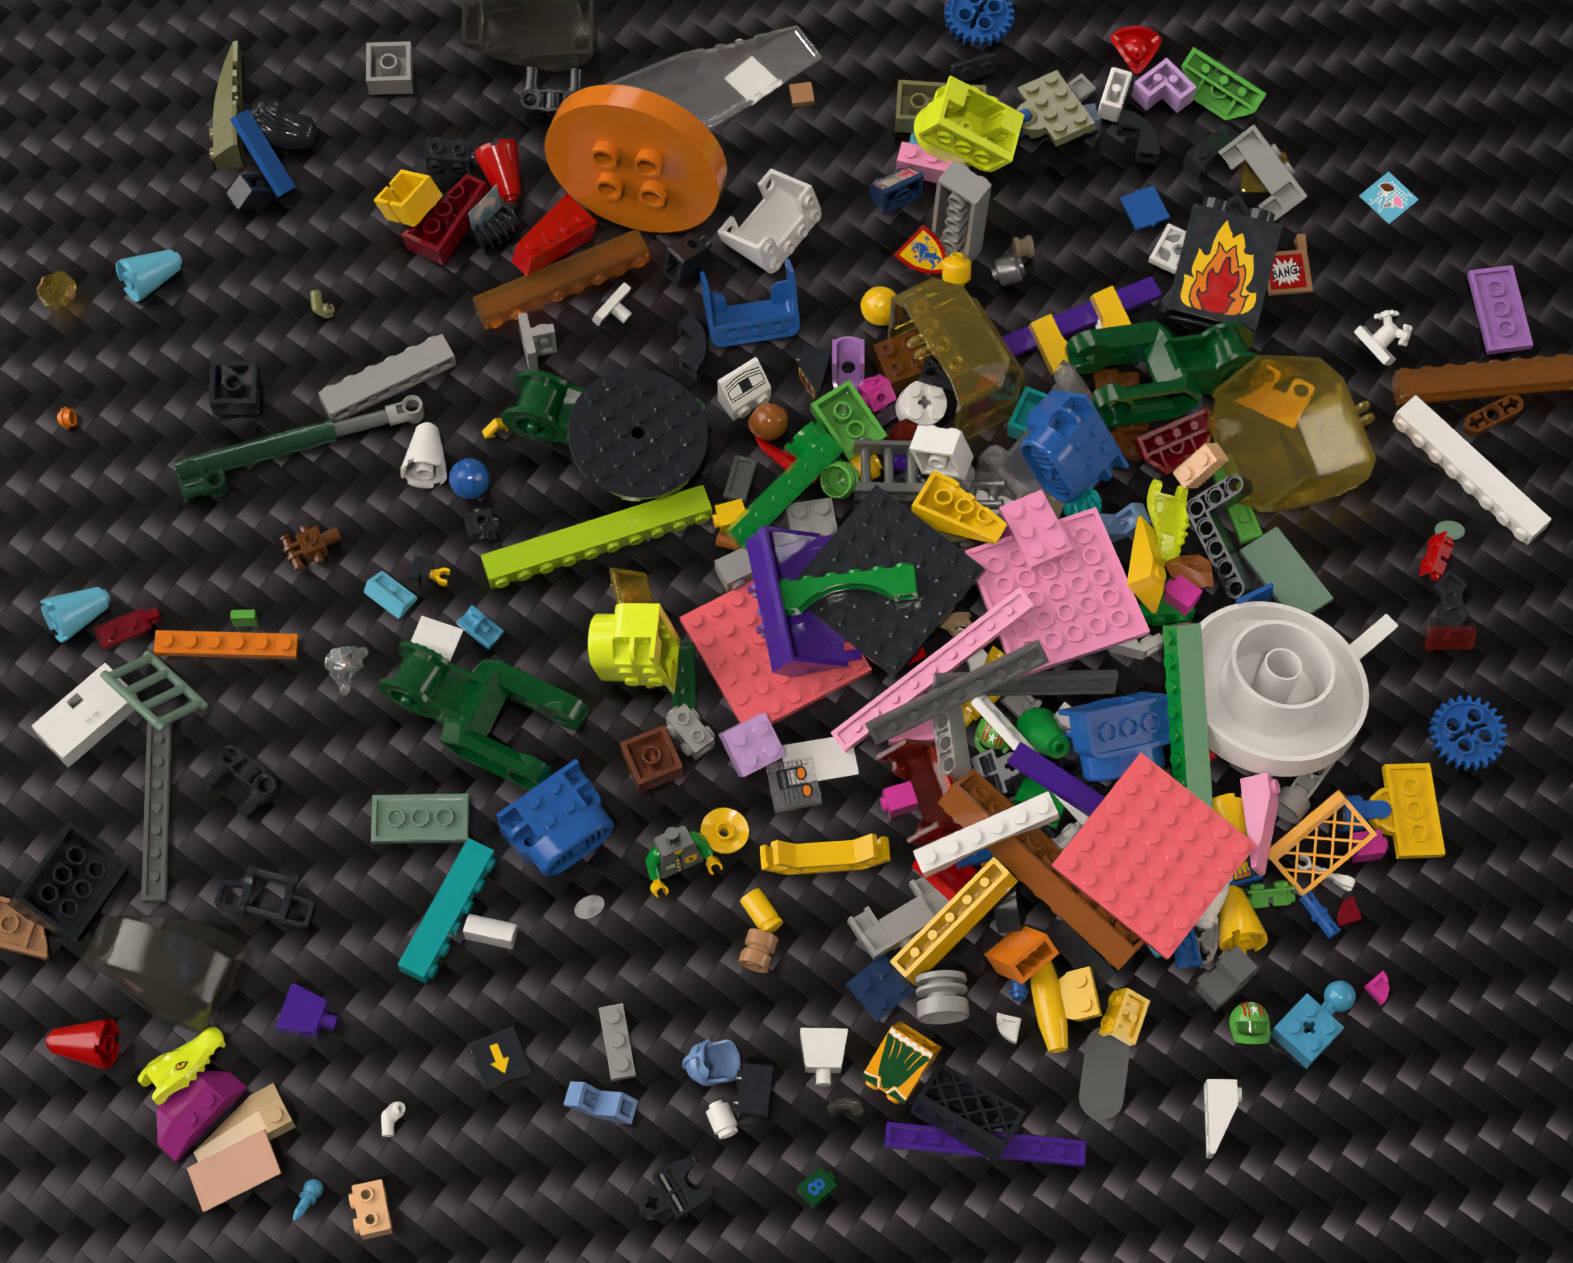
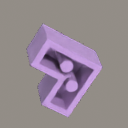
M1166 58L1134 82L1131 96L1145 110H1148L1163 99L1178 113L1194 100L1197 87Z

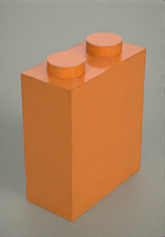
M1024 925L1022 931L1011 932L984 955L998 974L1023 984L1056 957L1059 952L1047 934Z

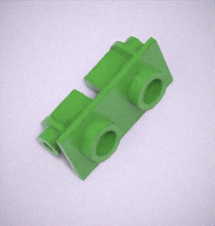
M1286 880L1275 881L1273 886H1264V883H1252L1250 888H1243V891L1249 894L1247 898L1252 908L1255 909L1269 907L1268 898L1271 897L1273 906L1291 905V902H1295L1294 892L1291 893L1290 890L1296 889V886L1288 884Z

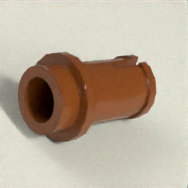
M718 533L716 546L735 551L741 549L727 534Z

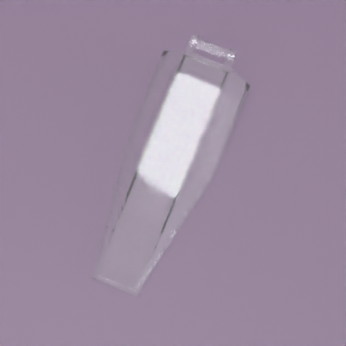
M796 25L769 33L758 34L754 38L744 41L741 38L727 45H723V43L716 44L715 48L704 50V48L679 53L611 81L606 85L631 86L663 96L688 110L711 131L819 61L822 56Z

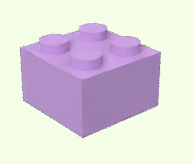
M765 712L759 713L718 734L739 777H745L786 756Z

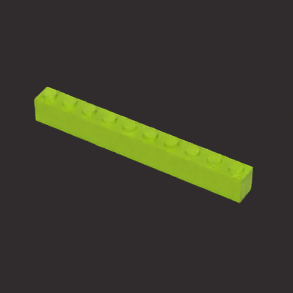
M700 485L481 555L483 567L490 587L503 588L509 585L510 582L516 580L525 581L538 573L547 574L552 572L554 568L572 566L582 559H594L599 554L607 551L609 553L616 552L621 547L629 544L631 546L638 545L643 540L651 537L656 539L673 530L676 532L682 531L687 526L695 523L698 525L704 524L712 518V507L704 486Z

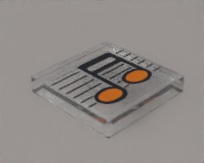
M813 756L766 766L775 812L822 804Z

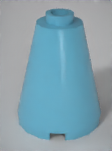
M170 249L120 259L116 262V271L119 280H124L127 286L124 288L127 295L134 302H138L181 269L182 259L177 252H173Z
M99 587L48 597L41 600L40 603L45 604L41 606V610L50 630L55 629L58 635L55 637L62 643L70 639L109 607L110 597L105 589L101 590Z

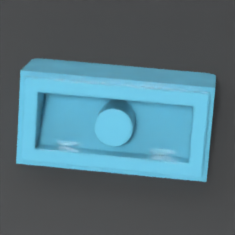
M383 571L370 578L364 589V593L397 618L402 617L418 598Z

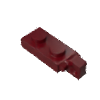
M157 607L147 611L141 609L96 626L94 630L101 648L105 651L147 634V631L152 629L151 625L162 621Z

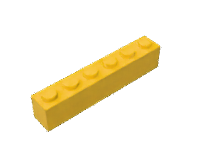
M993 857L890 963L915 986V977L929 972L1018 880Z

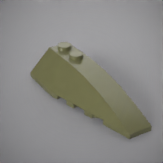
M233 41L225 59L214 100L213 128H209L210 141H213V147L209 149L210 159L215 161L217 169L244 167L243 140L230 121L232 117L242 113L241 51L238 41Z

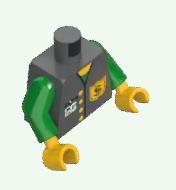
M686 826L678 828L669 827L664 834L653 839V848L647 855L645 862L650 880H653L650 890L657 898V891L662 888L665 895L668 894V888L660 881V878L664 879L703 862V858L707 859L706 866L710 874L714 875L711 867L715 864L719 865L721 870L723 869L719 858L712 855L714 852L703 834L695 831L689 832Z

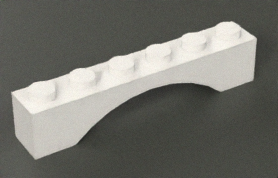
M1045 792L916 849L913 853L924 877L927 878L992 844L1060 819L1049 792Z

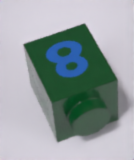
M820 1166L797 1186V1191L814 1210L836 1191L837 1185L835 1182L837 1179L830 1170L824 1171Z

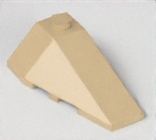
M274 1083L251 1094L194 1151L198 1162L263 1129L266 1130L269 1141L296 1127Z

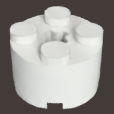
M919 381L913 382L903 390L895 404L898 419L907 428L914 431L917 430L918 425L928 426L937 423L944 416L947 408V400L943 388Z

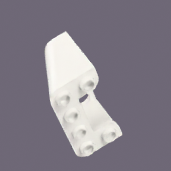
M770 169L758 183L764 199L749 217L738 227L735 218L730 216L717 232L724 244L772 274L781 267L785 259L793 253L797 245L807 236L812 227L820 220L822 213L812 185ZM771 179V185L766 189L767 182ZM729 227L732 228L731 233L727 232Z

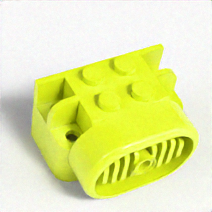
M950 76L947 85L937 89L934 100L917 114L914 122V134L920 147L941 161L947 162L948 160L953 162L954 160L967 167L973 166L982 171L992 172L1012 162L1025 114L1000 102L996 97L981 92L979 88L970 86Z
M621 603L615 606V614H596L592 618L588 633L589 660L602 681L625 682L629 686L646 685L648 689H653L654 686H667L670 692H675L681 639L660 604Z

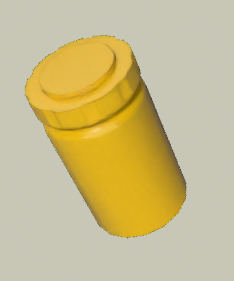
M760 888L750 891L740 900V903L758 929L773 933L782 925L783 921L778 917L777 912Z

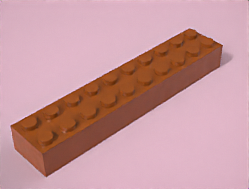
M974 768L954 782L938 802L948 815L961 824L963 829L1014 807L1003 794ZM1041 829L1030 830L986 847L997 857V860L1002 865H1005L1015 874L1019 881L1024 882L1036 897L1049 905L1056 915L1063 918L1118 970L1145 944L1144 941L1050 867L1063 850Z

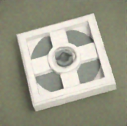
M1168 223L1148 262L1175 274L1186 231Z

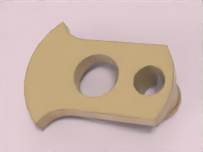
M970 612L951 613L939 628L948 630L953 638L956 637L963 630L955 628L960 626L967 628L972 624L969 620L971 617Z

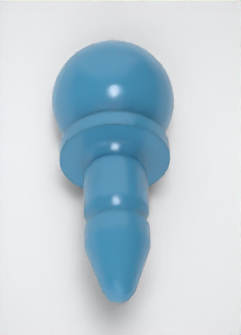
M310 1179L304 1184L303 1192L299 1195L301 1200L298 1207L294 1210V1221L300 1219L309 1205L315 1204L316 1199L322 1195L324 1188L319 1180Z

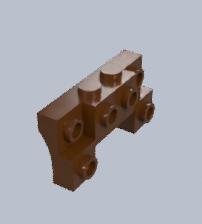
M1102 369L1093 373L1095 390L1111 383H1120L1126 387L1140 385L1138 372L1117 373V369ZM1149 422L1114 427L1115 431L1110 432L1125 459L1144 461L1135 438L1145 433V431H1149Z

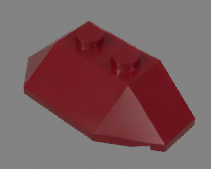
M1208 407L1143 433L1136 437L1135 441L1143 460L1162 474L1167 475L1179 467L1205 443H1210L1216 426Z

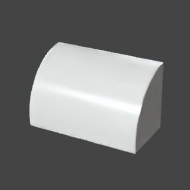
M469 914L463 933L467 940L513 949L519 926L515 923Z

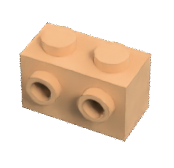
M382 1179L353 1185V1193L349 1194L351 1209L356 1208L357 1218L353 1219L355 1233H360L363 1240L392 1234L393 1229L385 1185Z

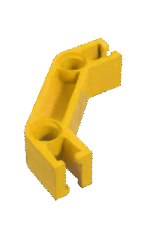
M872 833L855 840L792 844L776 840L771 842V847L768 845L760 846L762 870L784 875L863 870L890 861L888 837L882 836L877 839V835Z

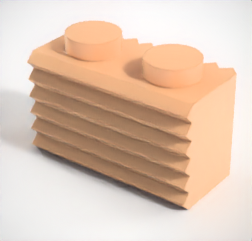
M1205 443L1177 467L1173 474L1183 488H1199V485H1202V482H1206V479H1209V477H1212V474L1219 471V468H1222L1225 462H1229V458L1219 444Z

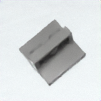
M527 312L518 314L520 334L528 368L530 371H539L537 356L557 352L553 324H539L534 328H530Z

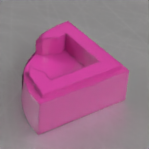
M1384 971L1379 973L1364 987L1380 1006L1383 1005L1389 995V980Z

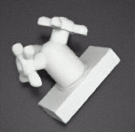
M1385 310L1380 314L1374 315V319L1383 320L1384 323L1374 335L1364 326H1359L1354 331L1384 365L1389 366L1396 359L1386 347L1395 338H1400L1398 345L1407 346L1413 329L1412 326L1407 324L1403 325V330L1398 329L1393 323L1392 317L1399 316V312L1394 310Z

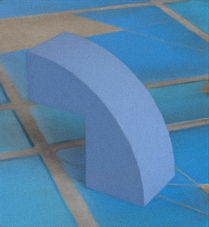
M1131 503L1115 515L1099 514L1111 542L1134 534L1137 517L1142 516L1149 525L1152 523L1143 503Z
M570 1081L563 1105L596 1118L632 1124L638 1100L622 1092L600 1091L585 1082Z

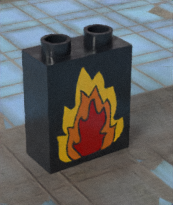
M1205 197L1203 205L1193 204L1165 317L1210 328L1223 322L1239 321L1249 326L1254 336L1283 225L1273 222L1275 214L1270 211L1249 208L1247 216L1229 212L1231 204L1225 200Z

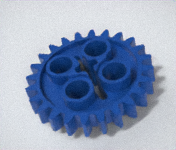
M947 0L944 9L945 26L950 27V34L956 33L955 40L963 38L964 45L971 41V47H974L975 43H979L980 48H982L984 42L991 46L992 40L999 43L1000 37L1006 38L1007 32H1011L1015 10L1012 9L1013 2H1008V0ZM985 1H987V3L984 5L983 12H981L982 5ZM975 17H978V18H977V21H976V25L974 26L973 29H971V27H972V26L974 25V23H975Z
M1460 695L1456 702L1450 698L1447 705L1442 703L1439 707L1440 710L1436 709L1433 714L1436 718H1432L1429 722L1433 726L1429 728L1428 732L1434 734L1430 737L1429 742H1436L1433 751H1441L1439 759L1445 756L1448 758L1446 765L1453 761L1455 762V769H1458L1461 764L1464 766L1465 771L1469 769L1470 765H1472L1474 771H1477L1479 765L1485 769L1488 766V761L1493 764L1496 761L1495 756L1499 757L1502 754L1501 749L1506 746V743L1502 740H1505L1508 734L1502 731L1507 726L1506 724H1499L1503 716L1494 715L1497 708L1488 709L1490 702L1481 705L1480 697L1475 702H1472L1471 695H1468L1466 701ZM1467 715L1475 716L1477 722L1469 720ZM1446 724L1454 725L1457 731L1449 730ZM1480 725H1486V727L1478 728ZM1479 735L1487 737L1489 742L1481 741ZM1458 738V739H1457L1456 741H1454V742H1450V741H1449V739L1451 740V739ZM1461 744L1466 746L1468 751L1464 752L1460 750L1458 745Z

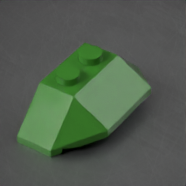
M1195 47L1192 48L1182 64L1184 75L1197 87L1194 100L1226 121L1255 113L1267 95L1256 85Z

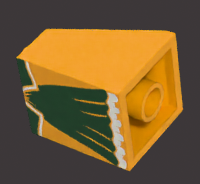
M899 1021L891 1026L861 1077L866 1080L865 1084L877 1091L881 1089L887 1093L886 1097L892 1102L904 1104L908 1101L942 1047Z

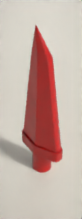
M755 437L760 450L786 470L797 459ZM819 477L812 482L813 485L817 484Z

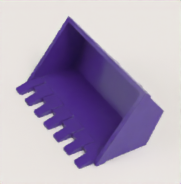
M762 526L757 533L746 540L754 584L749 586L747 590L748 594H752V597L758 600L759 609H757V613L761 615L762 625L756 627V633L766 639L772 673L794 678L831 669L848 667L847 662L862 659L861 652L857 649L845 651L843 643L847 641L807 609L799 615H785L778 580L791 579V581H794L833 535L820 537V533Z

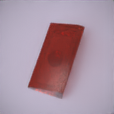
M1473 625L1426 626L1425 649H1473L1476 627Z

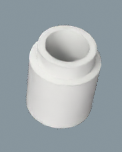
M719 1100L709 1105L710 1109L706 1111L715 1135H718L720 1140L735 1135L738 1132V1123L729 1102L723 1103V1100Z

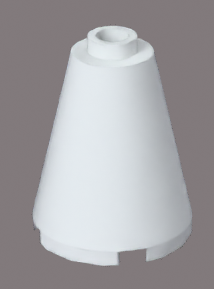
M429 422L422 423L416 427L401 466L402 479L405 477L411 486L433 488L434 484L440 482L441 485L447 479V467L439 429Z

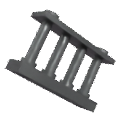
M861 438L854 441L852 454H861V481L855 484L854 500H863L875 485H878L897 501H915L925 483L917 482V465L909 449L912 441L871 440L870 438ZM870 454L884 455L885 481L883 483L871 481ZM893 455H907V483H896L894 481Z

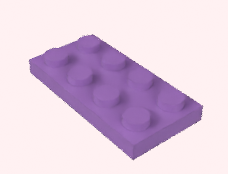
M1513 265L1470 270L1467 277L1487 355L1531 349L1533 342Z

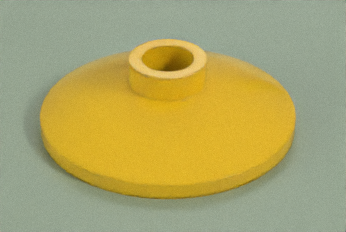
M718 808L709 812L703 819L701 834L706 837L713 851L730 854L740 850L745 845L749 836V827L747 821L739 812L730 808ZM725 831L728 836L723 837L720 835V832Z

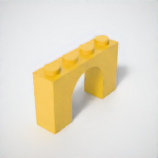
M1113 285L1090 297L1093 308L1100 320L1101 328L1131 324ZM1052 314L1030 323L1028 328L1051 376L1054 374L1062 376L1070 372L1071 365L1065 354L1067 341L1062 337Z

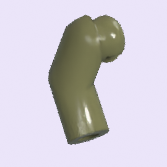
M320 290L311 291L312 311L323 318L332 317L335 307L332 304L328 305V303L322 302Z

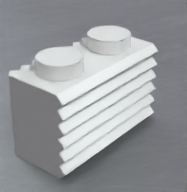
M1115 67L1111 68L1099 105L1098 116L1113 122L1119 120L1130 86L1131 72Z

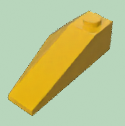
M934 470L912 504V512L936 531L997 544L1007 527V523L988 507H983L976 501V497L963 490L955 479Z
M1142 516L1137 517L1127 586L1154 614L1157 613L1164 591L1166 571L1155 531Z

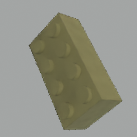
M898 80L895 132L914 133V122L917 114L934 100L937 89L941 86H946L947 83ZM970 85L979 88L981 92L986 94L985 85Z

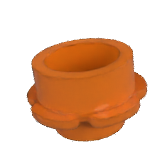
M64 407L58 412L57 420L59 425L66 430L76 426L77 414L73 408L68 409Z

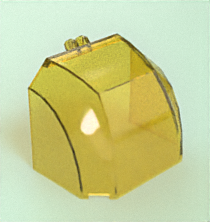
M1258 355L1213 391L1212 397L1215 398L1212 415H1208L1207 424L1214 442L1219 444L1229 458V462H1225L1224 465L1227 475L1238 474L1247 477L1253 484L1251 494L1238 503L1253 507L1259 512L1284 511L1315 504L1338 496L1369 479L1376 457L1363 426L1370 424L1374 421L1375 417L1373 413L1366 414L1361 418L1359 417V413L1365 412L1370 407L1368 401L1361 402L1355 406L1344 378L1320 357ZM1239 481L1236 485L1237 491L1241 487V481Z

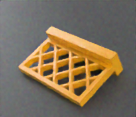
M1338 789L1270 846L1268 858L1289 882L1296 886V890L1303 896L1372 840L1377 833ZM1344 804L1351 811V822L1336 821L1337 810ZM1334 814L1333 820H1326ZM1354 816H1355L1361 823L1353 822V821H1354ZM1322 823H1333L1332 837L1317 836L1318 826ZM1336 824L1350 825V839L1335 838ZM1353 825L1364 826L1370 834L1363 840L1352 839ZM1315 830V836H1309ZM1304 838L1314 839V852H1299L1300 841ZM1317 839L1332 841L1331 855L1316 853ZM1334 841L1349 842V852L1344 856L1334 855ZM1352 842L1358 843L1354 848H1352ZM1295 845H1297V846H1296V852H1295V851H1289V850H1291ZM1285 854L1296 855L1295 869L1284 868L1278 860ZM1299 855L1313 856L1312 870L1298 869ZM1316 857L1331 858L1330 868L1326 871L1315 870ZM1333 858H1340L1335 864H1333ZM1288 871L1295 872V873H1294V878L1291 876V874H1290ZM1297 872L1312 873L1311 884L1305 889L1297 883ZM1315 874H1321L1317 879L1314 880Z

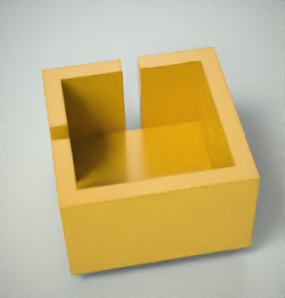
M401 169L389 183L401 203H399L391 189L387 186L373 201L386 220L401 222L402 224L415 227L423 220L428 211L435 207L437 201L443 195L429 175Z

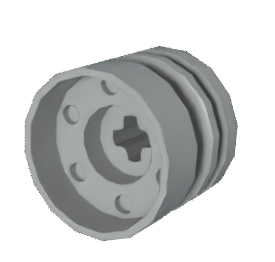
M938 970L922 973L915 977V985L918 987L916 995L924 998L916 1004L919 1022L925 1024H950L969 1018L968 999L961 997V995L966 994L968 991L967 986L964 985L967 982L964 972Z

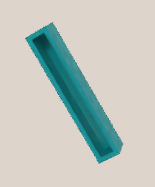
M470 838L467 839L398 963L401 972L425 984L429 978L432 979L435 976L439 967L437 963L440 957H445L448 953L451 937L459 933L462 926L461 919L464 914L468 915L474 904L472 899L476 893L479 894L482 891L487 872L491 873L496 865L497 860L495 859L494 850Z

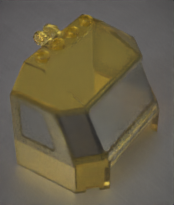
M930 278L891 297L888 339L902 335L917 327L920 334L910 338L906 344L911 349L925 342L927 346L917 350L914 354L915 358L920 360L932 354L937 358L949 377L958 401L954 421L955 429L962 431L965 440L1011 418L1019 402L1026 373L980 302L976 298L970 297L964 286L935 278Z

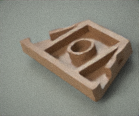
M0 896V948L48 960L49 952L45 928L26 919L7 905L10 900L9 898Z

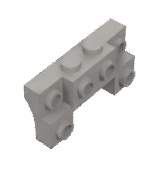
M1255 124L1218 152L1228 163L1231 170L1245 160L1248 162L1272 195L1258 205V207L1274 213V221L1308 197L1293 176L1295 173L1293 167L1288 161L1284 163L1279 156L1282 153L1275 143L1270 145Z
M924 877L916 881L913 879L909 882V887L916 898L879 919V922L869 906L858 916L848 918L847 923L860 943L864 944L873 960L892 949L896 950L899 947L903 949L949 902Z

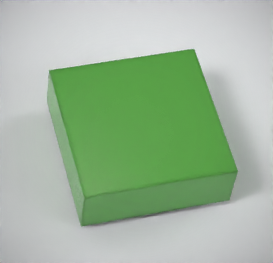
M255 610L231 611V621L234 627L258 626Z

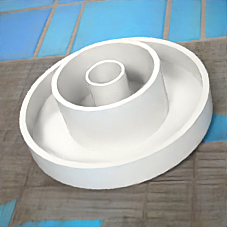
M1264 601L1230 605L1210 614L1201 622L1210 750L1226 761L1255 773L1268 772L1270 776L1292 777L1306 775L1326 768L1349 749L1367 714L1369 688L1366 674L1359 658L1338 632L1319 618L1303 610L1284 604Z

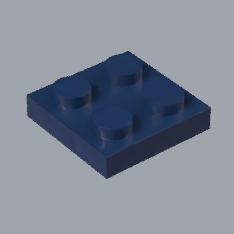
M885 954L878 957L846 983V987L877 1023L915 993V989L890 963Z

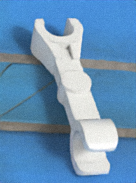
M1300 855L1299 859L1305 861L1307 866L1303 867L1298 864V869L1312 870L1313 864L1310 857ZM1315 865V870L1317 871L1327 870L1326 868H1321ZM1331 873L1325 878L1334 881L1336 885L1346 891H1351L1355 883V879L1347 875Z

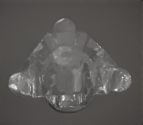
M343 646L334 648L327 654L325 668L329 670L330 676L339 686V692L342 695L349 693V685L357 679L363 667L362 658L368 655L367 648Z

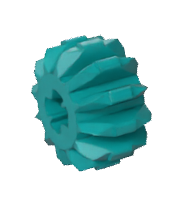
M1093 487L1086 489L1076 501L1064 503V515L1068 517L1095 507L1100 513L1102 511L1101 497Z

